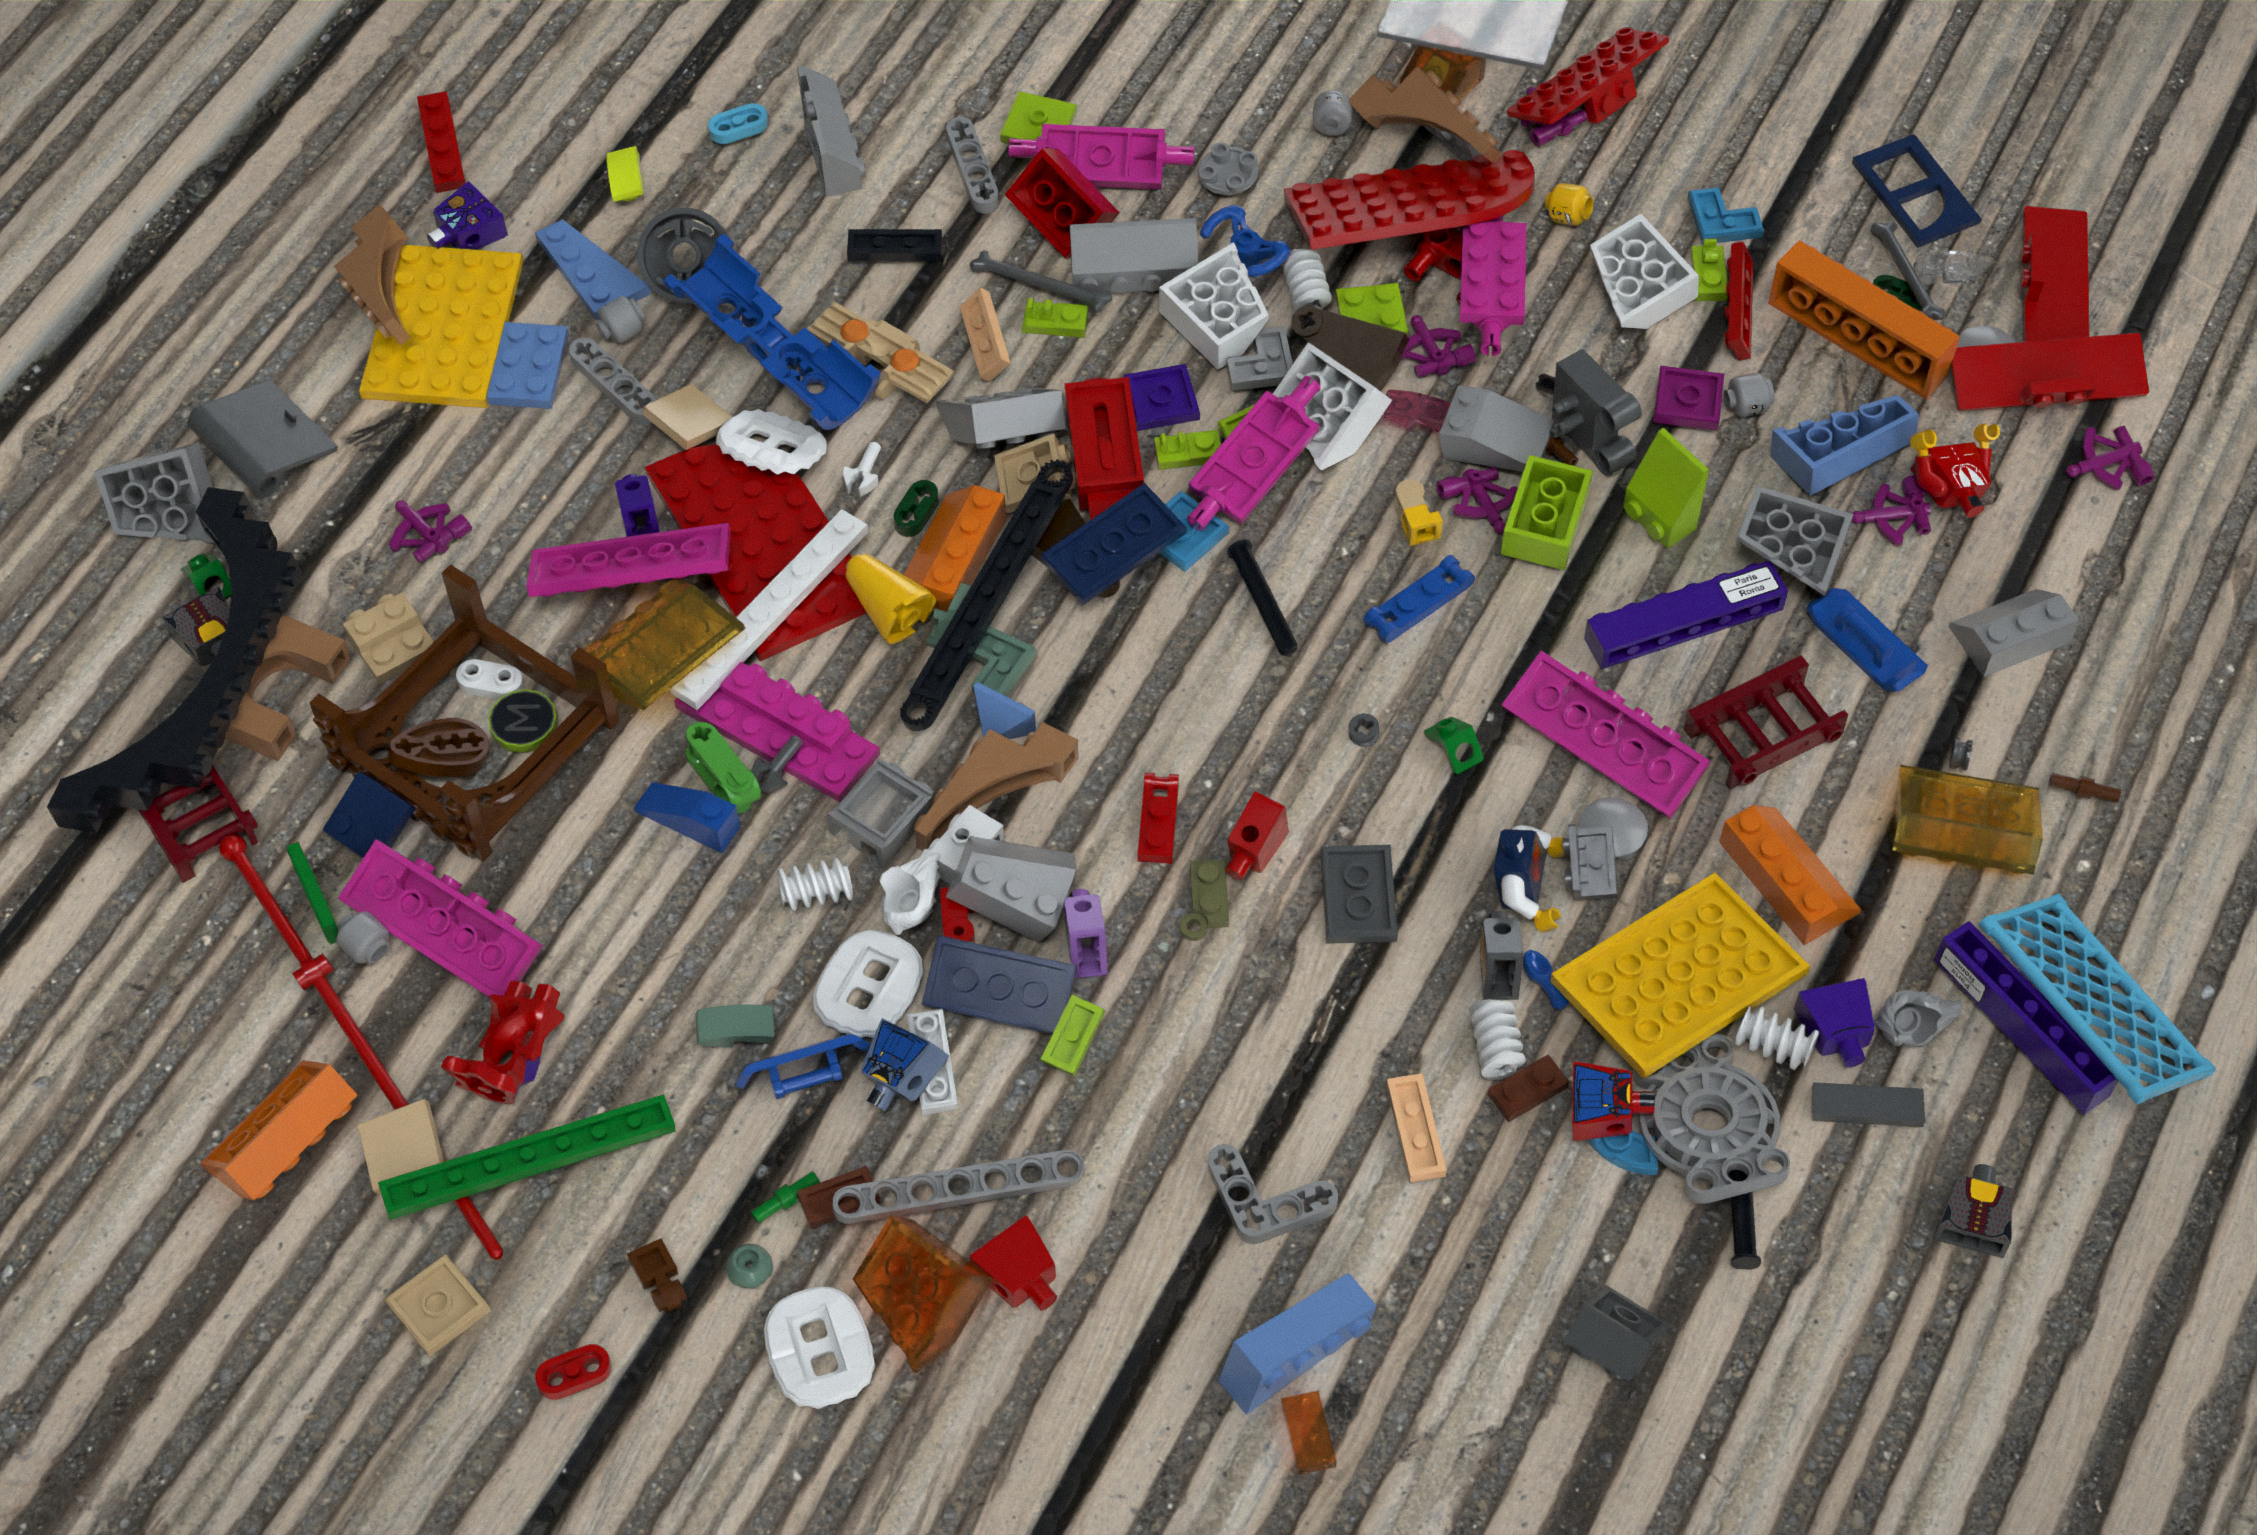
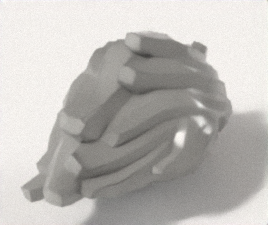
M1902 990L1892 993L1886 999L1885 1005L1880 1008L1878 1019L1873 1020L1874 1027L1882 1030L1884 1037L1895 1047L1902 1044L1909 1047L1924 1046L1930 1043L1935 1035L1947 1028L1954 1018L1961 1016L1959 1008L1963 1004L1961 1000L1954 1002L1952 1000H1943L1940 996L1925 991Z

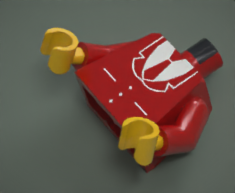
M1984 423L1974 429L1973 435L1976 441L1980 442L1979 447L1974 442L1934 447L1937 442V436L1933 430L1930 429L1914 434L1910 439V445L1914 450L1918 451V455H1915V462L1910 469L1916 476L1918 485L1927 491L1941 508L1961 506L1968 518L1979 515L1984 510V505L1980 499L1991 486L1992 448H1989L1990 441L1996 440L2000 435L1998 424H1992L1987 427V423Z

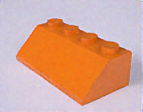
M972 485L945 496L904 573L905 576L931 591V594L936 598L933 611L937 608L947 612L960 584L972 585L1006 520L1005 494Z
M1752 805L1725 820L1719 843L1803 945L1808 944L1861 913L1860 907L1777 808Z
M303 1060L200 1165L241 1198L249 1200L260 1199L273 1188V1181L282 1171L287 1172L300 1160L299 1154L308 1145L312 1146L323 1138L326 1133L325 1128L334 1119H340L351 1109L352 1105L350 1103L357 1094L330 1064Z

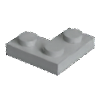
M1285 326L1261 329L1253 340L1256 355L1227 358V370L1232 391L1277 386L1281 383L1293 365Z

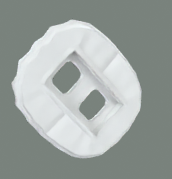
M760 409L754 411L744 410L740 414L731 417L722 425L716 437V445L720 446L722 454H730L735 461H743L747 466H756L761 471L770 469L777 475L782 472L795 474L800 469H810L814 462L819 461L821 456L826 454L827 442L824 436L812 426L804 425L800 421H793L787 416H779L775 412H764ZM753 434H760L768 437V439L762 443L750 437ZM782 444H786L796 449L792 453H788L777 448Z
M875 930L854 934L839 946L824 968L813 994L814 1012L820 1017L824 1025L833 1027L840 1033L853 1034L860 1038H874L882 1018L896 1024L898 1020L903 1018L907 1008L912 1005L914 996L919 991L920 981L924 976L923 959L910 943L895 935ZM876 961L890 968L884 980L877 981L864 975L870 962ZM856 989L873 996L869 1006L864 1010L847 1003L850 995Z
M831 1287L809 1288L783 1298L771 1309L764 1325L765 1347L769 1365L784 1396L791 1399L798 1407L809 1406L820 1409L827 1405L838 1404L845 1399L856 1397L862 1388L870 1384L872 1373L875 1369L872 1343L860 1311L847 1294ZM817 1320L823 1321L827 1330V1336L813 1342H805L800 1328ZM829 1353L834 1354L838 1369L822 1376L815 1375L811 1365L812 1359Z

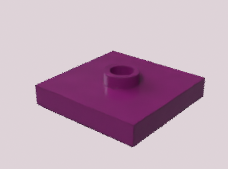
M1660 365L1653 423L1718 431L1725 374Z

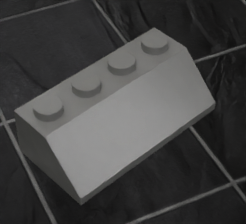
M1196 218L1070 225L1072 283L1075 286L1093 292L1106 290L1110 293L1158 291L1160 286L1198 264Z

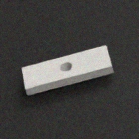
M943 1009L907 1014L910 1032L932 1042L950 1055ZM950 1056L919 1096L922 1115L958 1110Z

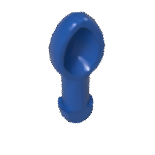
M1528 950L1523 955V968L1527 976L1542 987L1549 997L1553 1008L1557 1010L1566 1008L1569 1001L1550 982L1551 973H1553L1550 962L1537 951Z

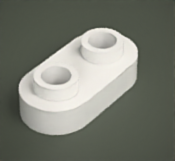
M471 659L463 662L456 671L459 687L467 694L499 700L510 692L524 689L521 672L516 667ZM503 678H509L507 681H501Z

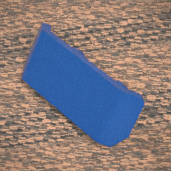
M1831 588L1825 596L1822 594L1808 604L1807 610L1814 625L1883 690L1898 692L1925 673L1928 665L1846 589Z
M845 1034L750 1062L742 1068L734 1086L743 1089L754 1072L767 1069L775 1097L779 1099L785 1097V1094L821 1083L843 1080L834 1049L850 1044L863 1052H867L871 1044L856 1035ZM825 1052L828 1067L784 1080L780 1079L777 1065Z

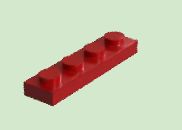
M447 91L417 96L436 193L459 189L466 182Z
M1743 241L1731 244V257L1727 258L1730 282L1726 283L1729 306L1725 308L1726 318L1729 323V329L1725 331L1726 346L1729 350L1732 349L1739 361L1751 358L1754 261Z

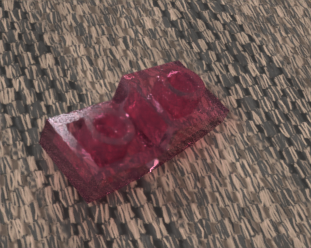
M1388 390L1386 396L1392 402L1381 417L1407 429H1410L1416 422L1440 433L1451 403L1422 393Z

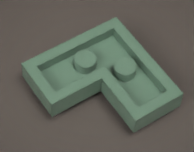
M989 626L971 657L986 664L971 684L973 693L974 685L979 682L1008 697L1038 655L1036 648Z

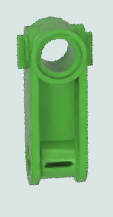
M697 722L690 725L686 731V739L689 743L686 749V758L689 764L713 795L736 805L738 814L749 810L752 802L761 798V790L753 773L745 767L714 726L706 722Z

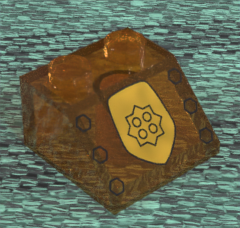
M1437 25L1418 44L1400 78L1399 84L1416 67H1419L1425 73L1431 70L1442 80L1443 84L1440 88L1445 93L1449 89L1461 100L1484 79L1487 53L1446 28Z

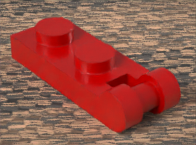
M1145 772L1137 854L1138 862L1172 864L1179 774H1169L1168 777L1155 776V773ZM1154 790L1167 791V797L1154 796Z

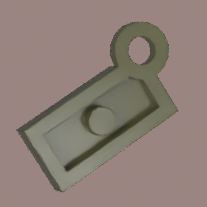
M1225 860L1190 861L1192 913L1185 915L1179 925L1181 935L1187 940L1197 941L1202 939L1206 935L1208 928L1229 927L1226 871L1224 870ZM1190 923H1197L1200 928L1197 931H1190L1187 926Z

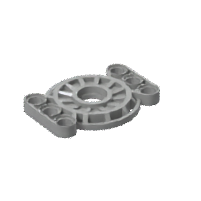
M1713 1034L1683 1053V1056H1687L1693 1061L1689 1066H1679L1674 1061H1671L1658 1069L1659 1071L1656 1074L1649 1075L1644 1079L1632 1068V1077L1636 1084L1648 1088L1646 1091L1655 1092V1114H1648L1646 1116V1114L1640 1113L1639 1126L1643 1140L1652 1154L1664 1165L1687 1176L1685 1183L1686 1195L1690 1200L1699 1204H1707L1779 1185L1787 1179L1790 1166L1789 1156L1781 1149L1775 1148L1780 1133V1114L1775 1099L1767 1087L1753 1075L1738 1067L1731 1066L1734 1044L1730 1038L1722 1034ZM1712 1047H1720L1727 1054L1717 1058L1711 1056L1707 1050ZM1703 1108L1716 1109L1726 1117L1727 1125L1718 1130H1706L1694 1124L1692 1116L1696 1111ZM1767 1124H1774L1771 1138L1766 1133ZM1648 1128L1654 1129L1657 1138L1656 1143L1649 1134ZM1666 1150L1673 1158L1669 1157L1664 1151ZM1772 1160L1780 1163L1782 1169L1778 1172H1769L1764 1169L1762 1164ZM1732 1170H1741L1746 1173L1748 1178L1737 1182L1730 1179L1727 1174ZM1697 1179H1705L1713 1187L1707 1191H1701L1696 1189L1692 1183Z

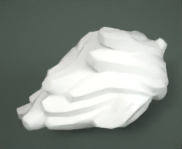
M924 849L920 858L902 866H891L879 878L880 884L884 889L881 903L882 917L896 935L902 934L903 930L919 925L934 911L932 909L933 904L936 902L934 893L940 878V873L937 872L939 868L937 860L941 857L939 853H932L930 850Z

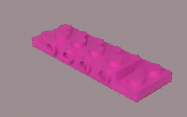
M729 523L532 550L526 585L529 597H550L557 593L584 592L601 587L616 588L623 584L650 583L654 580L667 578L682 579L689 575L716 574L720 571L728 570L731 540Z
M1540 651L1502 703L1503 709L1671 820L1710 766V760L1679 741L1681 736L1670 727L1664 725L1661 729L1651 722L1653 718L1644 710L1636 707L1633 711L1624 705L1625 700L1613 690L1608 689L1604 692L1596 687L1597 681L1587 673L1580 671L1577 674L1543 651Z
M740 662L714 694L698 710L678 698L674 700L676 709L699 722L711 724L721 735L768 762L773 760L792 735L800 737L803 741L802 746L782 770L839 803L880 755L879 746L851 731L850 720L843 712L834 709L832 713L825 710L815 696L806 694L803 697L795 693L794 687L787 680L779 678L777 682L767 677L768 675L764 668L756 663L748 666Z
M375 839L339 895V900L358 912H370L390 933L489 997L491 994L504 996L510 980H522L543 945L515 927L516 918L499 908L496 913H493L486 908L489 901L473 891L470 892L469 896L460 892L462 884L446 874L441 879L432 874L436 867L420 857H417L415 862L383 842Z

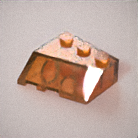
M890 1215L854 1275L853 1280L874 1313L880 1315L890 1330L889 1335L895 1345L900 1346L909 1359L907 1363L912 1371L918 1373L955 1344L993 1278L914 1220Z

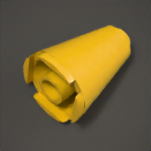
M870 554L855 555L847 563V571L845 573L847 581L877 631L889 644H896L910 637L916 632L912 626L919 619L924 623L929 618L936 603V598L931 594L930 590Z

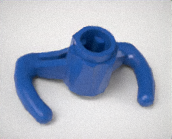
M1230 205L1213 213L1203 224L1200 236L1204 239L1209 238L1219 223L1231 219L1233 235L1230 244L1234 242L1238 250L1241 263H1244L1250 277L1265 275L1276 270L1289 256L1290 248L1284 241H1266L1257 232L1252 231L1246 224V213L1242 207ZM1271 258V259H1269V260H1267V261H1265V262L1259 264V262H1260L1261 260Z

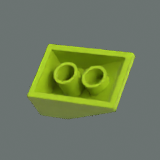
M1662 428L1658 431L1626 488L1623 508L1631 519L1637 520L1654 540L1659 541L1668 549L1697 529L1709 469L1665 428Z

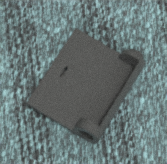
M271 379L196 406L190 412L187 421L188 427L259 498L272 495L280 487L282 472L336 452L338 448Z

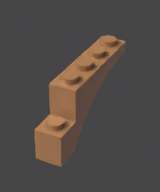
M1416 67L1398 87L1387 77L1382 81L1372 74L1349 99L1350 104L1377 129L1385 124L1428 126L1446 131L1465 140L1494 164L1503 155L1495 147L1499 143L1498 140L1486 129L1483 132L1480 131L1477 127L1480 121L1469 110L1463 112L1458 107L1462 102L1449 89L1445 93L1440 88L1443 82L1431 70L1425 73L1419 67Z
M379 204L351 227L359 237L354 241L358 247L334 265V267L342 275L338 279L339 283L386 339L393 336L402 345L410 336L403 327L397 313L394 282L402 246L409 238Z
M1042 722L1036 732L1032 731L1029 733L1022 746L989 729L983 739L979 738L975 741L971 748L970 756L965 763H960L955 768L948 786L937 792L933 800V806L927 814H922L917 819L914 825L917 848L922 851L928 849L936 838H941L946 833L953 817L958 813L962 814L969 805L978 809L1000 796L1024 787L1053 780L1061 783L1079 759L1078 739Z

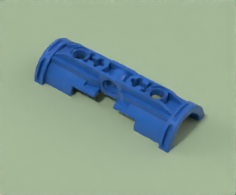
M722 234L716 239L714 249L704 263V267L686 281L678 280L672 274L663 279L664 286L676 297L688 298L738 344L744 345L747 351L764 368L812 410L810 412L811 419L818 423L822 429L831 430L845 423L865 404L873 393L880 378V372L871 364L867 367L862 365L836 340H832L828 348L806 328H803L796 335H792L774 318L781 312L783 307L757 285L760 273L733 249L734 242L727 235ZM723 303H730L736 309L730 314H724L718 310V307ZM790 365L791 367H796L798 365L799 372H797L795 369L790 370L787 366ZM810 383H819L824 387V390L821 393L813 394L806 387Z

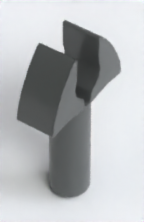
M792 735L772 761L765 762L760 758L755 760L752 773L757 779L758 784L766 774H769L768 781L760 789L761 792L765 794L772 793L788 784L782 778V769L802 746L803 741L800 737Z

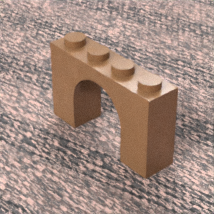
M282 614L277 625L275 637L270 640L264 652L263 662L257 667L251 679L250 689L244 694L238 707V714L231 721L225 734V739L279 761L297 735L289 716L260 705L253 700L255 689L266 677L283 670L302 671L334 684L351 660L345 640Z

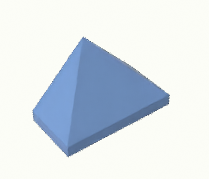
M979 682L974 685L975 707L983 737L989 729L1008 739L1028 736L1030 732H1035L1034 710Z

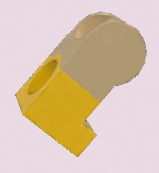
M1412 479L1404 480L1397 485L1394 505L1409 546L1441 539L1443 524L1439 511L1429 512L1424 500L1425 490L1423 485Z

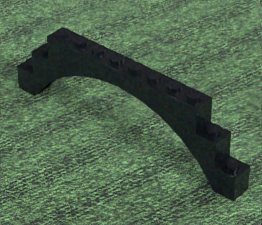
M208 487L196 510V515L205 533L223 553L229 568L232 592L229 618L217 655L198 686L172 715L143 739L104 762L60 779L47 805V809L58 827L97 833L102 821L108 816L110 805L148 811L154 798L160 792L161 783L200 788L205 776L210 773L212 761L218 749L224 744L225 734L230 723L238 714L240 702L244 694L249 691L251 679L257 667L262 664L264 652L270 640L275 637L277 625L282 614L287 611L295 587L299 586L302 578L301 569L293 553L277 551V539L269 523L253 520L254 511L244 492Z

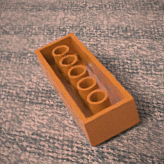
M1800 240L1777 262L1768 302L1769 305L1926 400L1946 380L1960 338L1951 329L1942 326L1927 317L1923 312L1912 308L1896 296L1887 293L1869 280L1860 277L1845 268L1841 263L1835 262L1814 247H1810Z

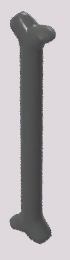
M1895 222L1886 224L1874 223L1871 227V233L1883 240L1922 309L1921 312L1933 320H1942L1945 316V310L1933 303L1893 234L1897 229V224Z
M986 250L980 252L979 258L970 262L973 272H993L1091 304L1096 313L1101 312L1103 306L1112 301V295L1107 290L1093 292L991 259Z

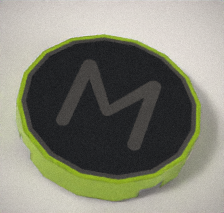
M526 689L513 691L501 697L491 708L488 717L490 732L494 740L500 743L501 747L506 750L520 753L536 750L558 725L555 706L550 699L538 691Z

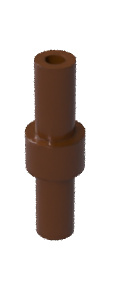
M1550 436L1546 452L1550 455H1556L1565 464L1575 466L1578 458L1564 446V441L1560 437L1552 438Z
M2052 772L2049 778V786L2075 792V796L2090 799L2093 796L2118 802L2121 795V789L2095 783V779L2079 776L2077 779Z

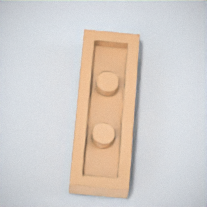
M979 288L959 307L980 378L990 382L1009 366L1011 362L990 292Z
M1423 1073L1387 1079V1092L1409 1182L1446 1177L1447 1170Z

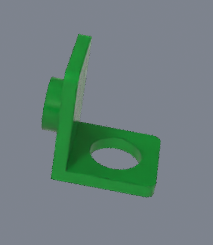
M199 554L188 560V565L181 568L182 573L191 579L200 596L207 593L204 589V582L210 576L221 578L223 582L222 592L225 598L232 595L230 579L219 559L212 554Z
M1449 717L1424 730L1426 737L1443 744L1454 773L1459 774L1484 760L1472 725L1454 717ZM1469 743L1472 748L1471 756L1466 761L1460 762L1456 758V750L1460 744Z

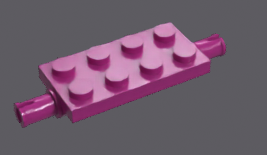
M1043 124L1042 135L1037 137V140L1013 138L1009 140V158H1034L1042 148L1059 149L1095 187L1161 190L1163 167H1166V164L1194 166V146H1167V142H1165V129Z
M1504 215L1485 222L1466 225L1462 229L1460 322L1473 323L1479 328L1482 334L1480 350L1486 356H1489V346H1492V356L1500 354L1501 333L1510 325H1524L1526 223L1503 222Z
M1306 375L1290 395L1276 397L1269 391L1262 395L1189 482V490L1202 498V501L1187 516V521L1193 527L1198 523L1199 525L1196 529L1203 531L1218 511L1223 512L1240 525L1246 520L1319 432V425L1309 419L1305 413V406L1321 389L1317 381L1313 380L1309 384L1311 377Z

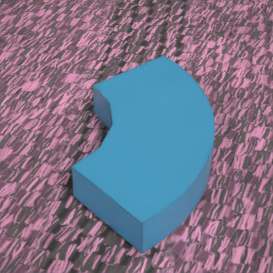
M1632 1130L1631 1133L1587 1140L1599 1155L1619 1168L1645 1175H1657L1658 1173L1657 1157L1652 1154L1646 1145L1642 1134Z

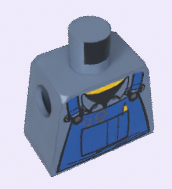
M882 1018L861 1067V1073L876 1083L866 1101L885 1112L895 1094L911 1102L917 1100L950 1055L932 1042Z

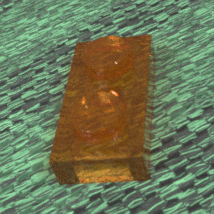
M1319 1391L1281 1398V1407L1298 1475L1335 1468L1337 1461Z

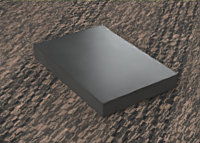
M1391 845L1321 846L1320 856L1326 944L1397 942L1398 932Z

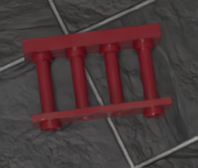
M1802 655L1687 711L1683 729L1690 739L1701 734H1708L1731 766L1726 781V786L1729 790L1740 784L1743 786L1748 785L1758 775L1826 741L1832 743L1843 735L1849 714L1843 710L1829 717L1804 685L1809 664ZM1786 692L1793 693L1815 720L1816 724L1801 731L1777 701L1776 697ZM1757 706L1765 707L1788 738L1772 745L1747 711ZM1729 720L1737 721L1760 752L1743 759L1719 725Z
M213 764L210 773L205 776L200 788L178 785L154 798L148 811L138 809L183 883L196 877L190 865L195 861L194 857L219 845L224 837L244 832L252 846L258 843L253 831L258 828V825L249 809L242 812ZM211 783L220 795L173 821L170 818L164 821L160 815L165 812L164 808ZM228 807L235 818L234 821L189 845L184 843L179 846L176 838L180 837V832Z

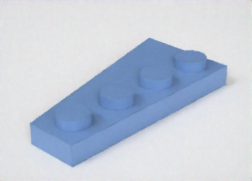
M563 219L535 232L538 243L596 321L599 320L598 310L619 296H624L629 300L633 298L635 301H638L651 294L647 283Z

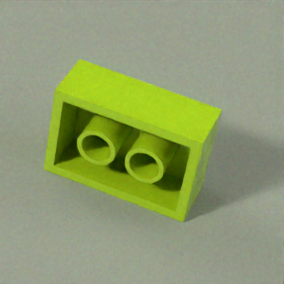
M1529 455L1504 529L1501 554L1565 571L1589 497L1593 470Z

